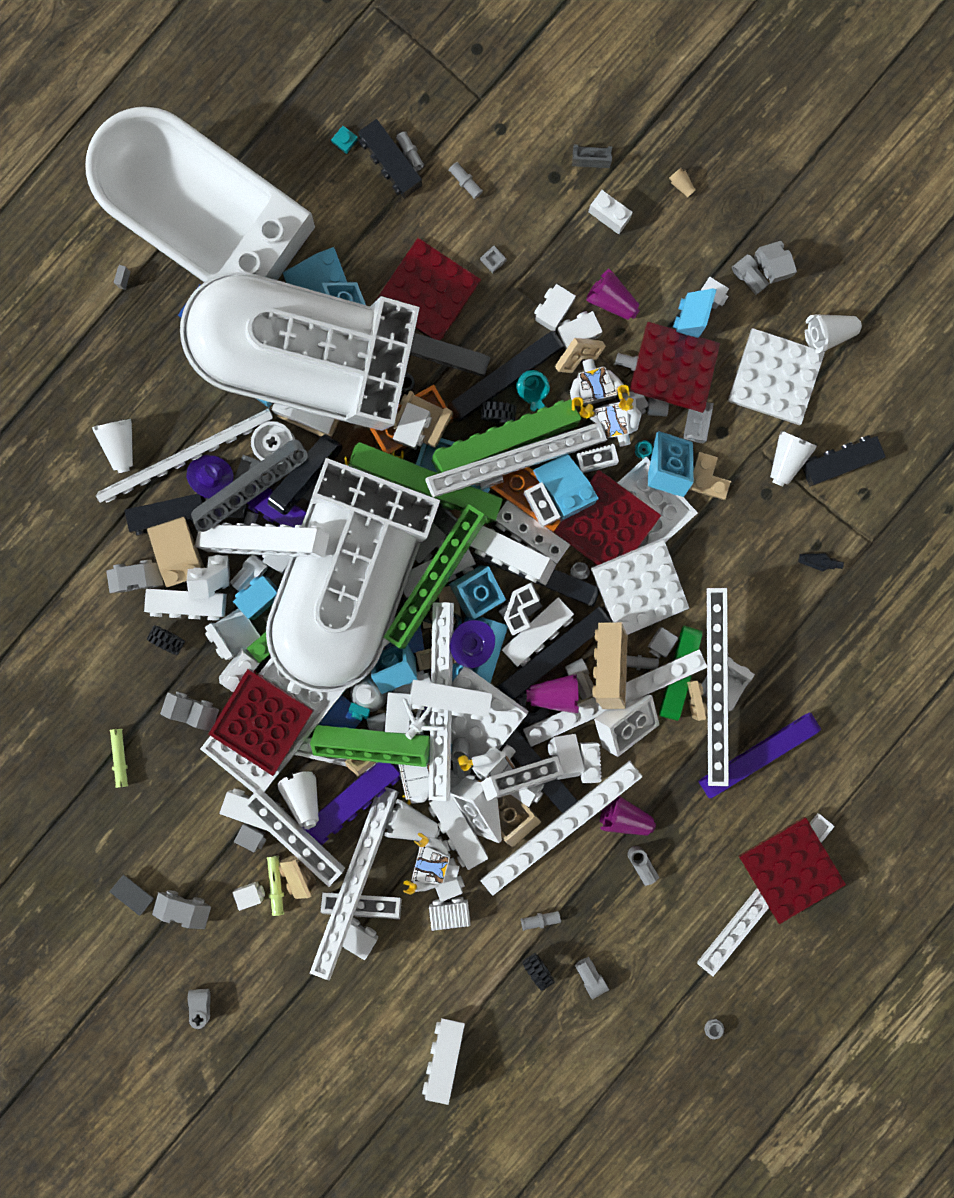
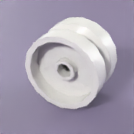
M266 422L255 429L251 437V447L259 460L263 461L289 441L295 440V437L285 425L279 422Z

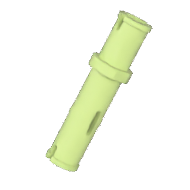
M123 729L110 730L114 762L112 770L115 772L116 788L128 786L126 773L128 766L125 763Z
M279 856L267 857L270 893L268 895L271 899L272 916H279L284 914L282 900L284 892H282Z

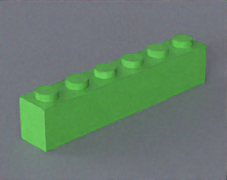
M317 725L310 742L314 756L427 767L430 756V737L424 735H415L410 740L406 737L405 733Z

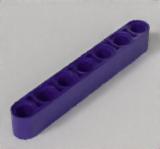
M807 713L728 762V786H708V775L701 778L698 782L708 798L715 797L821 731V728L812 713Z

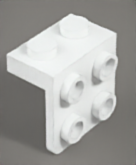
M239 608L218 622L211 623L205 627L207 638L210 642L214 641L218 647L216 649L218 655L222 659L225 658V660L232 659L242 647L247 649L260 637L250 619Z
M728 657V711L733 710L745 687L755 675L748 668L735 663L730 657ZM706 676L702 687L703 696L708 698V680Z

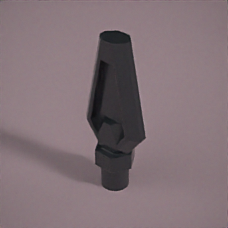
M826 553L799 554L798 558L799 563L822 572L829 568L835 570V568L843 569L844 562L830 558Z

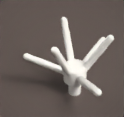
M403 698L404 705L412 721L409 726L410 730L405 734L408 739L411 740L416 734L424 735V730H445V727L430 726V724L426 725L423 722L432 707H428L421 718L422 710L418 709L416 718H414L407 699Z

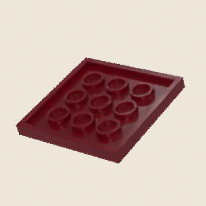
M417 238L376 298V301L382 296L420 307L415 328L429 338L441 341L481 282V279Z
M647 322L629 391L703 413L706 408L720 343L701 337L695 338L678 333L675 329Z
M598 470L590 484L599 499L594 505L562 520L553 533L594 563L600 565L637 549L662 515Z
M247 669L208 735L274 776L313 714L314 709L252 669Z
M806 817L792 823L738 856L778 924L783 923L846 885Z

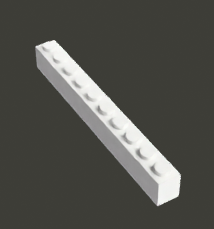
M707 588L708 786H728L727 588Z

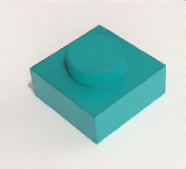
M344 126L331 139V142L345 154L358 141V137Z
M351 702L349 713L352 714L351 717L358 720L368 719L370 709Z

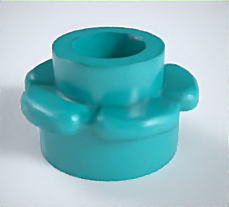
M643 440L635 445V454L638 458H649L653 452V446H651L649 441Z

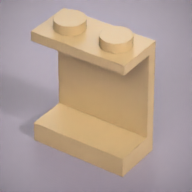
M409 391L408 395L404 394L400 402L402 407L396 414L393 428L397 429L407 403L430 411L432 421L429 428L424 429L422 434L425 436L423 443L436 449L453 413L447 408L442 409L415 396L412 391Z

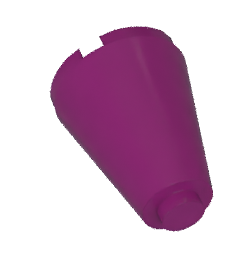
M608 268L601 275L603 278L596 281L586 297V301L624 319H634L640 311L638 309L639 303L614 272Z
M577 674L532 685L530 690H527V702H531V706L574 714L579 713V706L577 704L579 700Z
M620 795L605 806L600 814V823H603V827H600V829L606 832L648 836L655 830L656 823L654 818Z

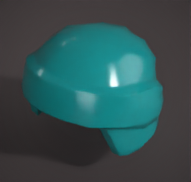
M536 370L524 372L519 377L517 383L519 396L531 404L530 409L532 412L537 408L545 407L542 400L546 398L550 391L547 378Z

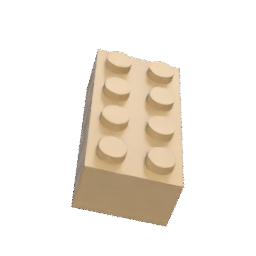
M622 622L598 623V630H595V640L598 641V647L594 649L597 667L593 669V675L596 678V685H593V697H596V702L599 703L602 709H625L628 635Z

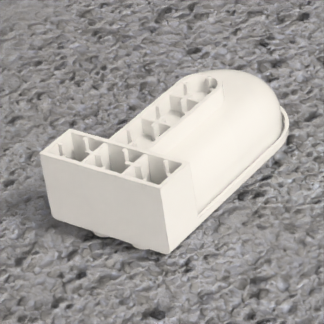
M134 107L123 110L107 119L95 132L89 144L86 155V176L91 192L100 206L113 218L203 282L229 272H247L278 280L315 228L311 212L185 121L168 111L154 107Z
M229 272L207 280L193 292L183 310L180 323V337L184 353L193 369L204 380L217 388L383 431L395 423L420 307L382 296L371 306H366L252 273Z
M328 458L325 459L302 526L310 528V526L321 527L323 532L329 534L325 558L290 556L267 621L266 639L269 653L276 667L287 679L311 691L335 692L355 685L371 672L382 653L386 639L383 637L392 625L420 543L428 537L440 500Z

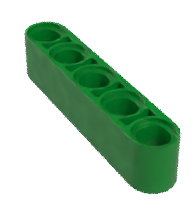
M688 626L682 627L673 661L699 650L702 630ZM691 675L666 686L659 716L675 721L679 720L688 690L687 682L690 681Z

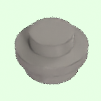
M582 562L575 563L570 570L571 576L579 580L587 578L590 573L588 566Z
M711 1019L705 1024L704 1030L709 1038L719 1039L724 1033V1026L719 1020Z

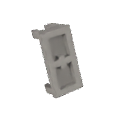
M706 403L703 413L691 409L688 410L683 439L702 444L707 441L714 403Z

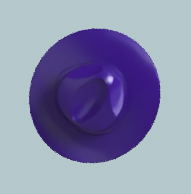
M203 455L193 460L188 466L187 481L197 494L209 499L233 482V472L228 463L223 459L212 455Z
M470 620L460 624L453 632L450 642V650L454 660L467 668H476L483 665L494 651L495 635L491 627L481 621Z

